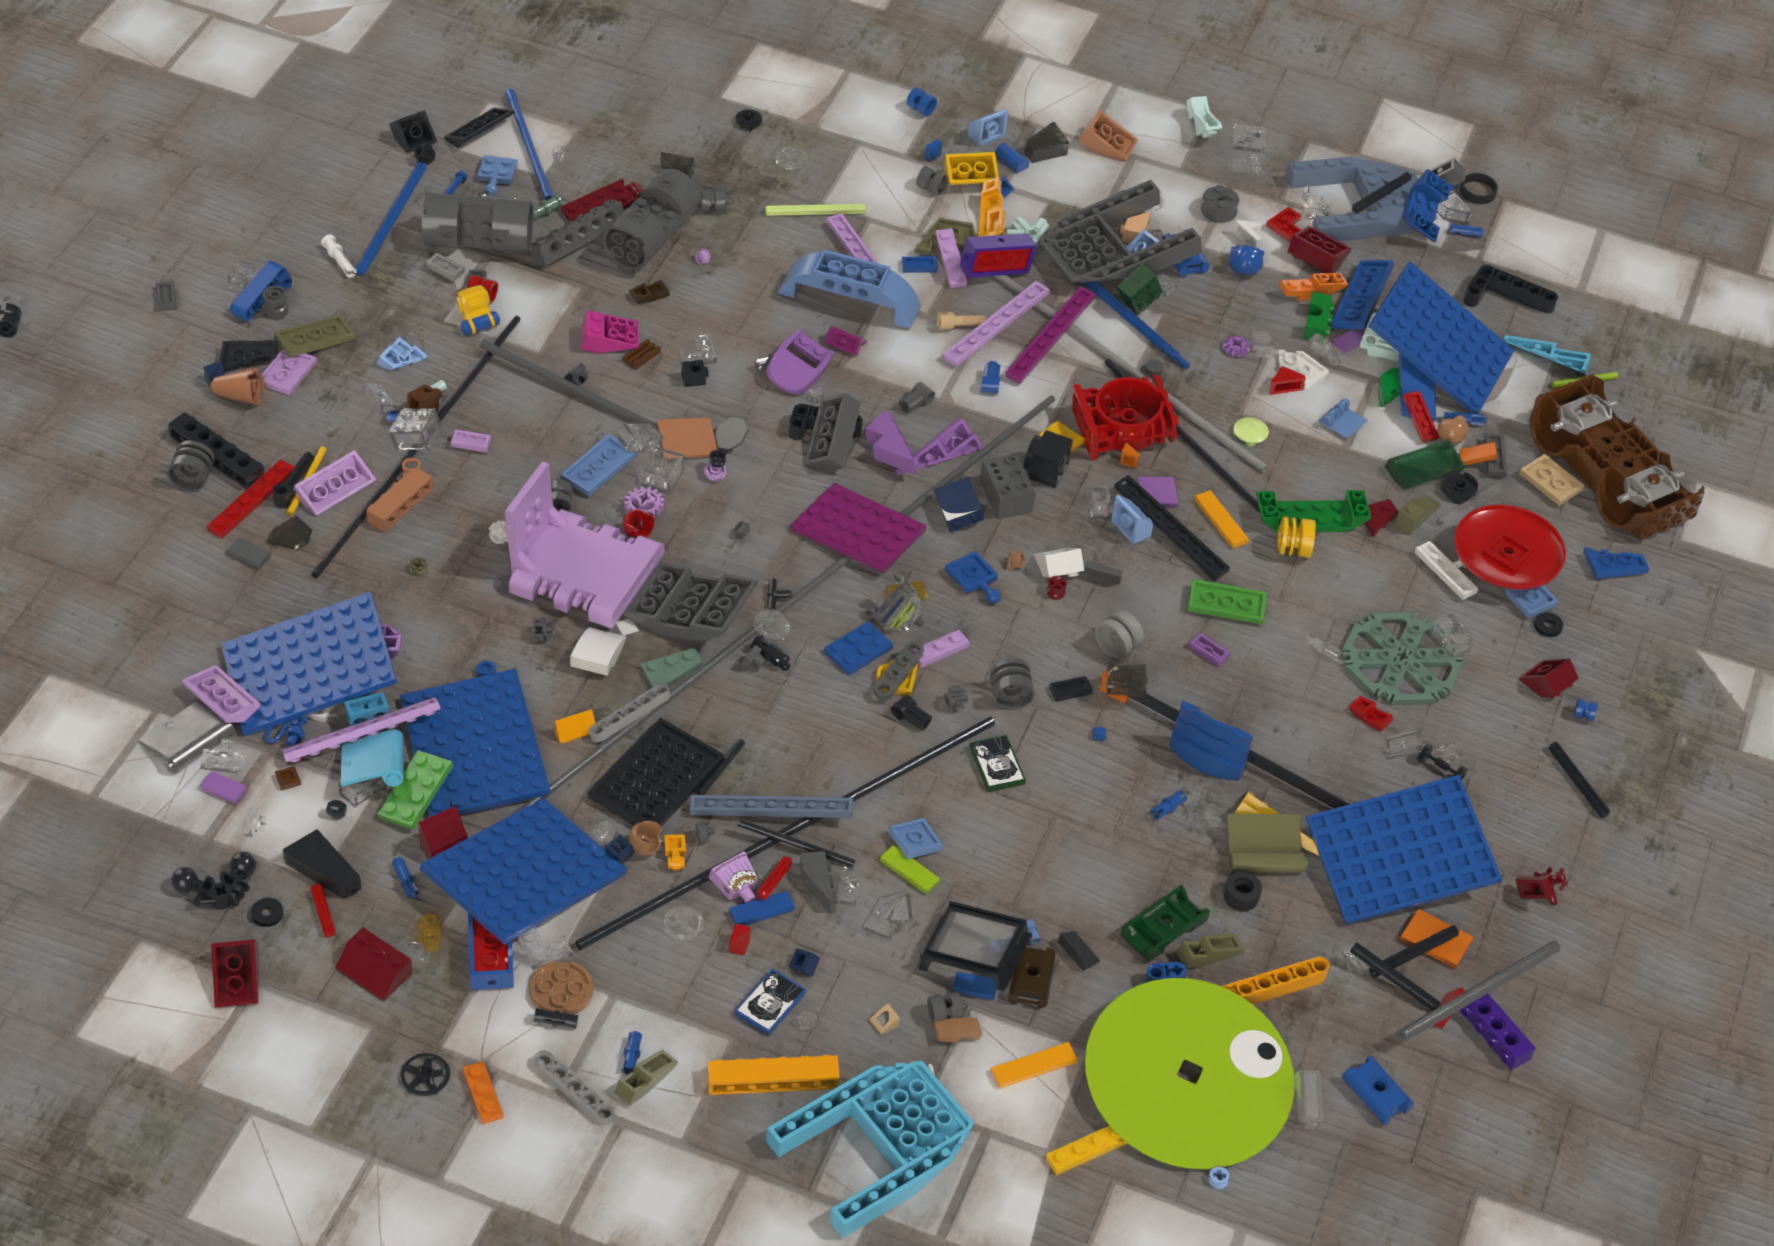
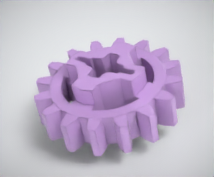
M641 486L640 490L634 488L633 492L628 491V496H625L624 509H626V514L631 510L639 509L651 514L655 519V515L660 517L661 512H664L665 499L662 498V493L657 494V489L651 491V487L644 489Z

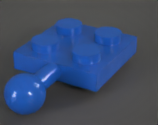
M977 551L945 565V571L966 594L981 588L986 593V599L989 603L996 604L1000 601V592L996 589H991L988 585L997 580L998 574Z

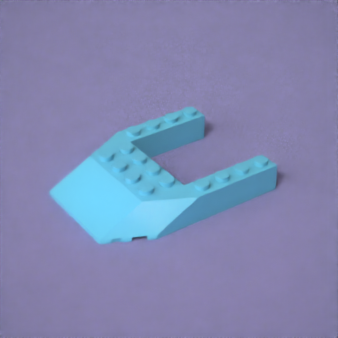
M914 1061L909 1064L895 1063V1066L883 1067L882 1065H876L767 1127L766 1142L779 1158L851 1116L895 1170L831 1208L830 1224L843 1239L916 1195L951 1164L973 1128L974 1122L923 1061Z

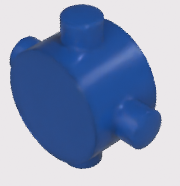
M1094 727L1092 729L1094 732L1092 738L1094 740L1102 741L1107 739L1105 736L1107 730L1105 728Z

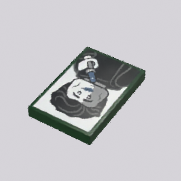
M1007 735L969 742L970 751L987 792L1025 785L1026 779Z

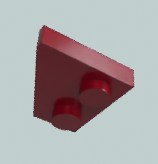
M1390 499L1368 504L1371 519L1364 524L1374 537L1381 528L1384 529L1390 521L1397 517L1398 510Z

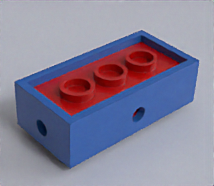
M468 913L471 990L514 988L512 940L503 944Z

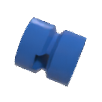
M916 87L909 93L906 104L908 107L928 117L937 106V98L926 94L924 90Z

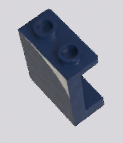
M969 477L934 489L937 503L940 505L949 532L960 530L984 520L982 508Z

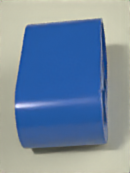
M1180 962L1151 964L1147 969L1144 983L1168 978H1185L1186 967Z

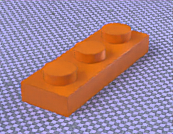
M484 1061L464 1066L463 1074L482 1125L503 1119V1112Z

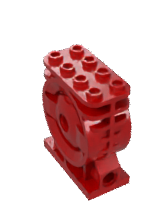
M1158 374L1152 375V382L1149 381L1147 376H1143L1142 379L1134 377L1114 379L1104 384L1099 390L1096 388L1082 389L1080 384L1073 385L1072 412L1081 436L1085 439L1084 444L1091 461L1098 460V453L1112 451L1113 449L1122 451L1126 443L1135 451H1139L1154 445L1156 441L1159 444H1164L1165 436H1167L1170 443L1174 442L1175 438H1177L1176 426L1179 424L1178 417L1173 413L1172 402L1168 401V392L1166 389L1164 390L1163 380Z

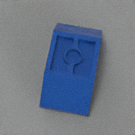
M1427 169L1410 188L1403 218L1412 228L1432 242H1436L1440 227L1433 222L1439 203L1448 200L1452 186Z

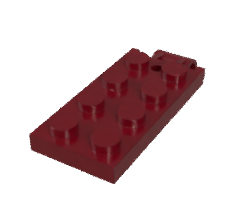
M620 179L561 206V212L569 222H572L578 216L591 212L592 208L604 205V202L607 200L621 202L623 209L626 210L638 199L643 189L636 182H631L625 186L624 180Z

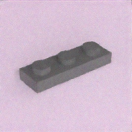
M1486 433L1484 437L1485 444L1496 443L1498 458L1486 461L1488 476L1506 478L1507 465L1504 434Z

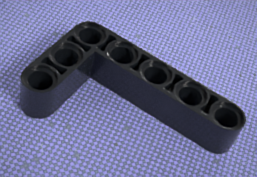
M1483 265L1467 287L1464 304L1469 307H1476L1486 292L1490 290L1543 313L1554 312L1558 295L1554 291L1490 265Z

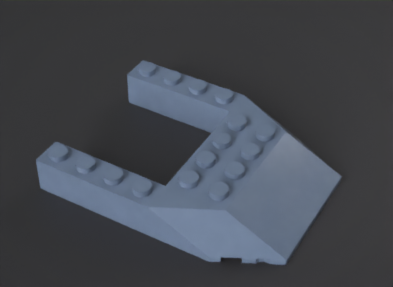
M1352 156L1289 163L1286 179L1291 189L1353 182L1361 199L1403 173L1408 172L1412 175L1411 181L1367 207V212L1315 217L1313 228L1337 241L1405 235L1416 231L1403 218L1410 188L1418 180L1416 173L1389 164Z

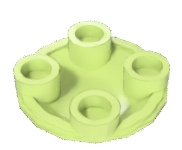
M1246 417L1239 419L1234 424L1233 434L1244 441L1247 446L1252 447L1256 443L1264 441L1268 437L1269 430L1267 425L1261 420Z

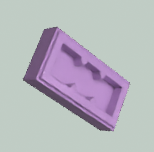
M455 429L451 440V447L487 453L491 442V435Z

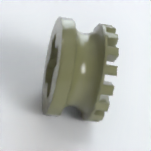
M422 557L411 559V573L416 576L424 575L427 572L426 560L422 559Z

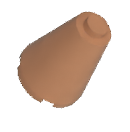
M251 368L215 377L211 382V390L217 396L258 405L263 399L260 398V395L264 393L265 382L263 374L258 372L259 369Z

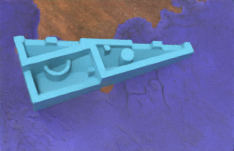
M1509 335L1504 336V342L1584 375L1588 373L1591 354L1557 349V343Z

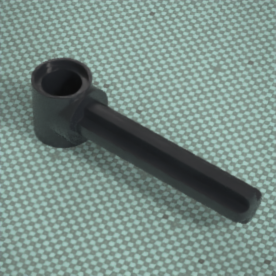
M307 452L302 456L284 483H278L273 486V503L275 507L286 508L291 504L290 498L293 495L294 485L298 483L314 460V455L311 452Z

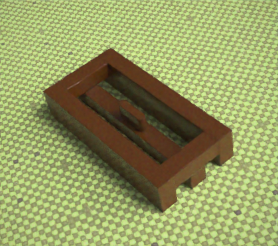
M647 339L638 348H634L625 354L623 362L637 370L661 352V347H655V343H650V340Z

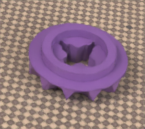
M1234 335L1224 339L1222 346L1227 354L1234 357H1242L1250 352L1251 344L1248 343V339Z

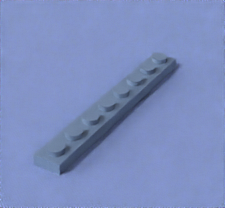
M691 795L690 815L852 818L853 798Z

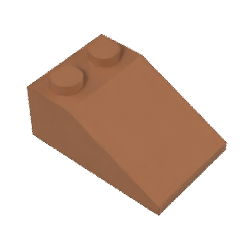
M1099 110L1090 119L1078 141L1091 151L1125 162L1138 139Z

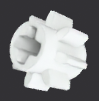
M499 520L497 523L493 522L489 527V530H491L489 533L490 539L497 544L508 543L506 522Z

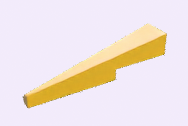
M1251 791L1246 794L1234 814H1280L1269 807L1267 803L1253 796L1254 794ZM1300 829L1301 847L1319 856L1313 838L1302 833L1303 830Z

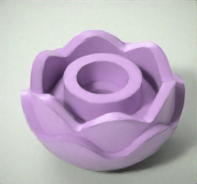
M708 462L704 467V474L709 480L717 482L726 476L727 470L725 465L713 467Z

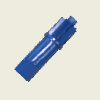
M1444 412L1443 419H1453L1456 416L1462 415L1468 425L1483 426V423L1487 422V418H1484L1483 414Z
M401 857L395 858L392 865L401 882V887L404 889L407 898L411 896L412 899H415L417 893H419L415 880L411 876L404 859Z

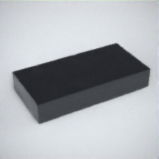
M1086 676L1049 684V689L1055 702L1092 694V688Z

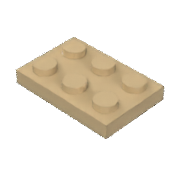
M1546 454L1521 468L1519 472L1523 478L1558 506L1583 491L1585 486Z

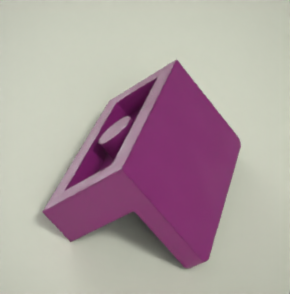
M830 326L824 342L857 356L862 343L866 344L867 340Z

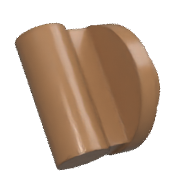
M1015 550L1009 553L1007 570L1012 571L1014 568L1020 569L1024 567L1026 559L1022 552Z

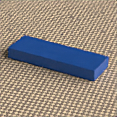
M788 891L770 895L766 900L757 899L729 908L734 924L744 926L795 911V906Z

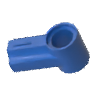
M990 361L985 364L980 392L998 394L1001 365L997 364L996 361Z

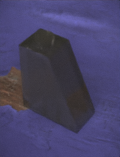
M1052 122L1026 141L1024 153L1031 163L1068 154L1069 141L1057 124Z

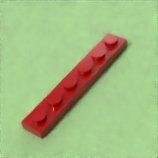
M280 459L207 525L208 531L223 539L273 493L272 488L274 485L285 482L295 466Z

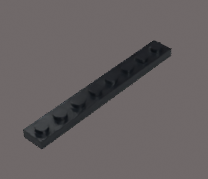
M1127 475L1115 483L1114 488L1122 496L1138 506L1158 529L1215 581L1229 572L1230 567L1132 477Z

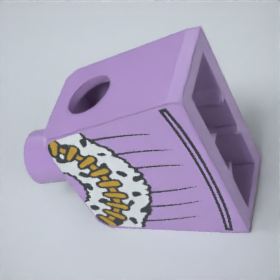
M745 851L712 868L709 879L729 900H734L741 896L744 902L747 903L756 899L752 889L755 888L758 879Z

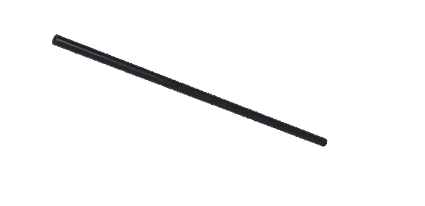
M1110 359L1105 361L1104 364L1117 377H1128ZM1177 425V434L1260 513L1258 501Z

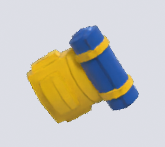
M478 285L457 292V307L464 319L460 326L465 336L473 335L488 328H494L500 324L498 313L496 311L490 312L488 304L490 302L489 295L483 286Z

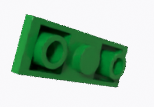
M1391 368L1380 376L1377 389L1379 406L1381 407L1388 403L1390 404L1400 395L1399 368Z

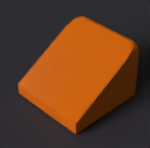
M1128 443L1125 444L1122 450L1120 464L1137 469L1140 454Z

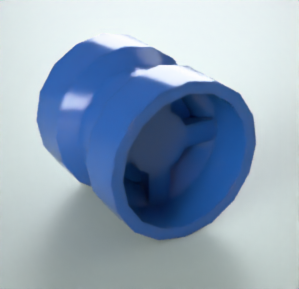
M1578 698L1574 717H1585L1588 721L1593 722L1598 703H1588L1584 699Z

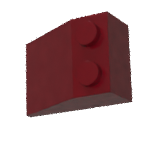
M256 940L211 943L214 1007L259 1004V957Z

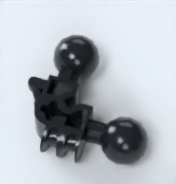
M237 852L230 861L231 872L223 871L219 876L220 883L215 884L214 878L208 875L203 881L199 880L192 868L181 867L173 872L171 884L180 893L198 892L193 899V904L196 907L206 903L220 910L226 909L230 905L239 906V900L245 897L244 892L250 889L247 882L241 878L250 876L255 871L256 859L250 852Z

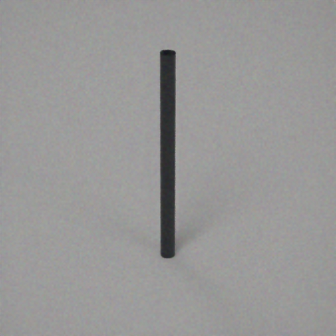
M740 819L738 824L741 828L808 852L825 851L826 858L854 867L856 860L743 819Z

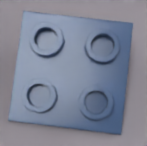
M1342 399L1340 403L1331 408L1318 422L1348 439L1368 420L1349 409L1350 401L1348 399Z

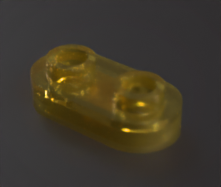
M433 913L424 914L419 919L420 948L425 952H435L441 946L440 919Z

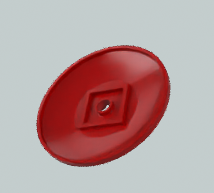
M1488 505L1477 508L1462 518L1455 531L1454 546L1463 565L1478 578L1502 588L1524 590L1543 586L1557 577L1565 562L1566 549L1559 532L1540 515L1521 507Z

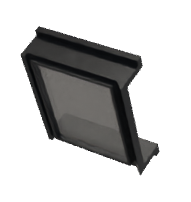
M949 901V906L925 951L920 954L921 963L919 970L927 971L932 962L993 977L996 990L1004 992L1032 938V933L1028 932L1027 920Z

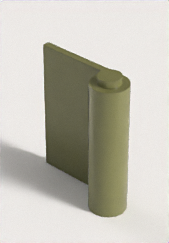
M1227 814L1229 869L1231 873L1242 871L1248 873H1303L1308 868V857L1301 853L1299 814Z

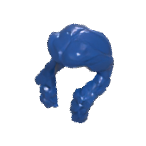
M1240 245L1232 246L1229 255L1231 270L1235 273L1249 276L1257 274L1263 267L1264 251L1249 245L1241 247Z

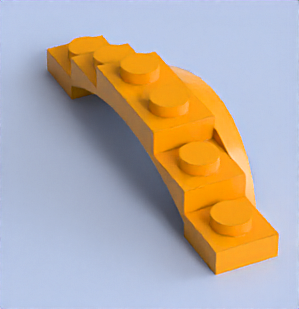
M999 177L983 182L978 236L1004 235L1006 213L1003 210L1004 197L1000 193L1001 180Z

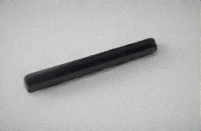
M1408 172L1403 173L1353 204L1352 211L1355 213L1361 212L1411 181L1412 175Z
M1558 742L1551 743L1548 749L1600 818L1609 816L1610 810L1563 748Z
M1452 925L1383 961L1396 968L1457 937L1459 930L1455 925ZM1369 967V973L1373 978L1381 975Z
M1356 942L1350 949V953L1431 1011L1440 1006L1441 1002L1359 943Z

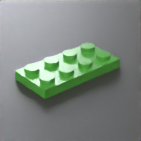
M1193 579L1188 611L1262 625L1267 592Z
M418 750L404 771L403 782L393 788L377 814L379 819L414 830L454 766L452 761Z

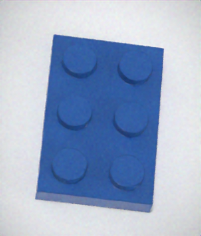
M867 621L824 647V653L850 676L892 650L893 643Z

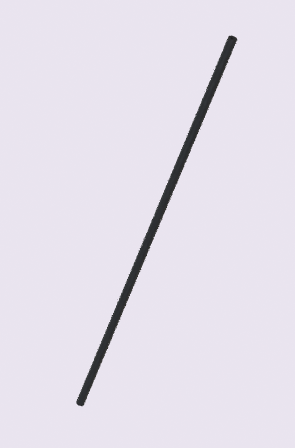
M515 316L493 343L498 347L502 345L521 321L519 316ZM488 351L485 353L312 572L314 578H318L362 523L367 516L368 507L374 504L403 470L402 462L407 458H413L494 354Z

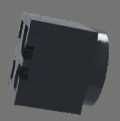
M1048 430L1044 432L1043 436L1035 435L1028 447L1023 465L1024 469L1030 471L1029 479L1056 488L1069 466L1073 439Z

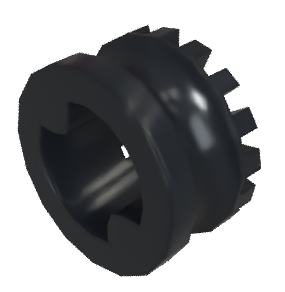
M715 449V451L712 450L710 452L709 463L713 467L725 465L726 453L724 451Z

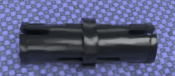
M536 1008L533 1022L552 1024V1027H557L558 1025L576 1029L578 1015L560 1013V1010H555L554 1012Z

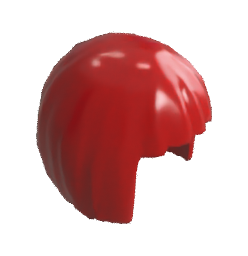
M639 509L631 510L623 518L624 533L629 538L636 539L638 536L647 538L654 529L655 519L645 511Z

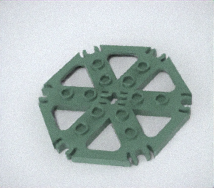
M1413 612L1370 613V615L1367 614L1365 616V622L1361 618L1358 619L1341 652V659H1347L1343 662L1344 670L1372 698H1374L1376 693V700L1378 701L1380 697H1386V704H1389L1391 699H1393L1391 705L1435 704V702L1438 703L1441 697L1439 695L1444 699L1447 698L1464 661L1463 657H1457L1461 654L1460 647L1431 619L1426 624L1427 617L1420 621L1417 619L1418 614L1416 613L1411 618ZM1403 620L1406 622V628L1399 641L1381 624L1382 621ZM1427 631H1432L1445 643V647L1418 648ZM1362 633L1378 649L1359 650L1354 647V642L1358 634ZM1405 654L1404 659L1400 663L1399 661L1401 656ZM1426 667H1452V670L1446 681H1440ZM1386 668L1381 681L1378 683L1370 681L1360 671V669ZM1407 676L1423 693L1402 694L1399 692V687L1404 677Z

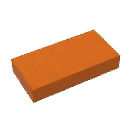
M1495 442L1460 449V462L1462 466L1498 459Z

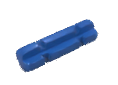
M1451 224L1449 232L1451 234L1459 233V235L1481 237L1483 228Z

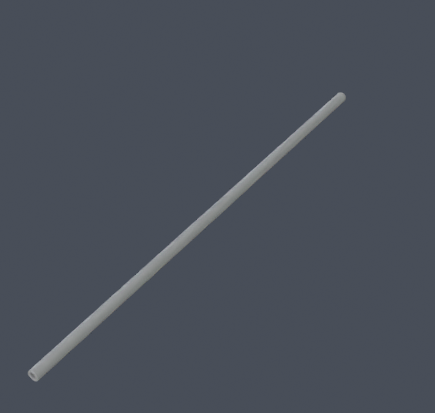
M1007 275L994 276L1017 294L1025 290V288ZM1039 301L1034 305L1051 319L1058 313L1043 301ZM1072 324L1068 329L1070 333L1106 359H1110L1129 376L1142 379L1144 376L1076 325ZM1168 393V401L1172 402L1174 409L1262 473L1268 469L1267 464Z

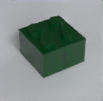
M1143 263L1117 286L1124 304L1137 315L1145 311L1163 293L1156 274Z

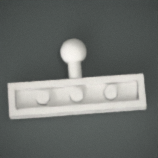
M1431 541L1416 547L1414 553L1462 600L1477 593L1478 588L1458 569L1460 567L1466 568L1459 558L1458 561L1452 563Z

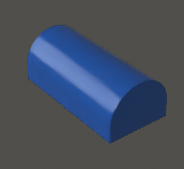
M1001 143L995 151L996 158L1015 173H1019L1029 167V161L1007 143Z

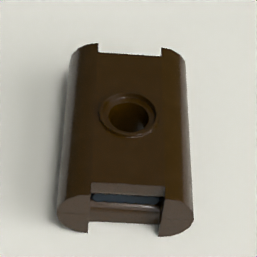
M1047 947V950L1026 948L1011 977L1008 1000L1011 1003L1017 1005V1001L1037 1004L1038 1008H1045L1048 1005L1055 961V951L1049 947Z

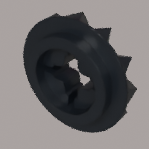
M742 110L736 115V123L741 128L746 127L747 130L749 128L755 129V127H760L762 116L754 110Z

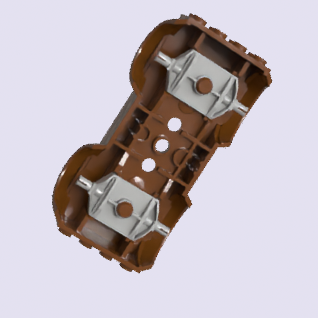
M1592 374L1536 397L1529 420L1534 443L1544 454L1554 458H1563L1596 494L1600 515L1611 527L1629 530L1638 540H1642L1697 516L1705 493V487L1702 485L1701 489L1694 494L1683 487L1678 479L1685 477V472L1680 470L1674 473L1670 454L1659 451L1634 424L1635 417H1633L1631 422L1626 423L1616 416L1611 408L1618 406V402L1616 399L1607 402L1604 393V381L1601 378ZM1624 462H1626L1630 468L1625 467L1623 465Z

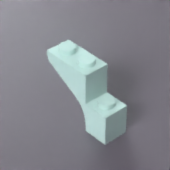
M1207 96L1191 97L1186 101L1189 120L1194 119L1196 136L1209 138L1222 129L1221 122L1209 110Z

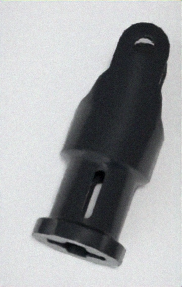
M762 635L755 637L750 646L751 650L757 645L762 649L760 653L764 659L782 670L790 669V664L788 663L790 657L773 643H768Z

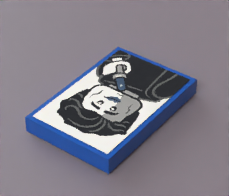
M771 969L736 1008L734 1015L770 1036L805 996L806 989L776 970Z

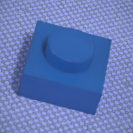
M937 139L926 146L925 159L928 162L941 155L942 142Z

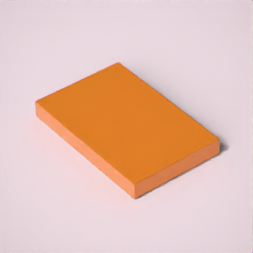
M1418 909L1401 935L1400 941L1412 946L1452 925ZM1459 930L1457 937L1425 952V954L1456 969L1474 937Z

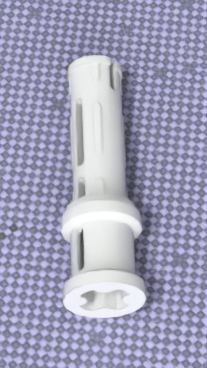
M328 234L324 236L321 240V245L328 250V255L336 260L348 278L355 276L356 269L344 255L343 248L340 244H337L334 235Z

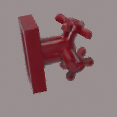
M1549 867L1546 873L1534 872L1533 875L1536 877L1521 876L1515 879L1520 898L1549 899L1551 904L1557 905L1558 901L1554 886L1559 884V890L1561 891L1564 889V886L1568 885L1564 868H1559V872H1555V876L1550 874L1552 868Z

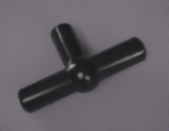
M775 578L769 580V591L767 593L768 611L770 612L776 609V598H790L792 596L791 590L776 591L777 580Z

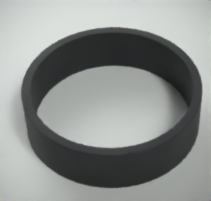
M1482 173L1466 175L1465 181L1460 186L1461 195L1467 201L1475 204H1488L1492 202L1498 190L1497 182L1492 177ZM1468 182H1481L1491 187L1493 193L1485 196L1476 195L1468 191L1464 185Z

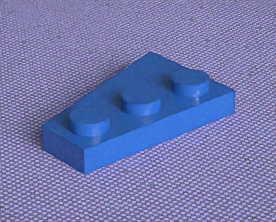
M1585 547L1583 551L1596 579L1645 574L1649 571V566L1641 554L1626 552L1614 554L1604 549H1601V552L1592 551V548Z

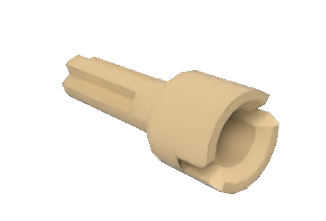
M938 312L937 326L939 329H953L955 326H979L986 320V316H955L953 312Z

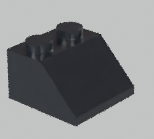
M425 110L389 124L395 140L406 153L414 151L421 144L425 145L427 143L430 145L438 142Z

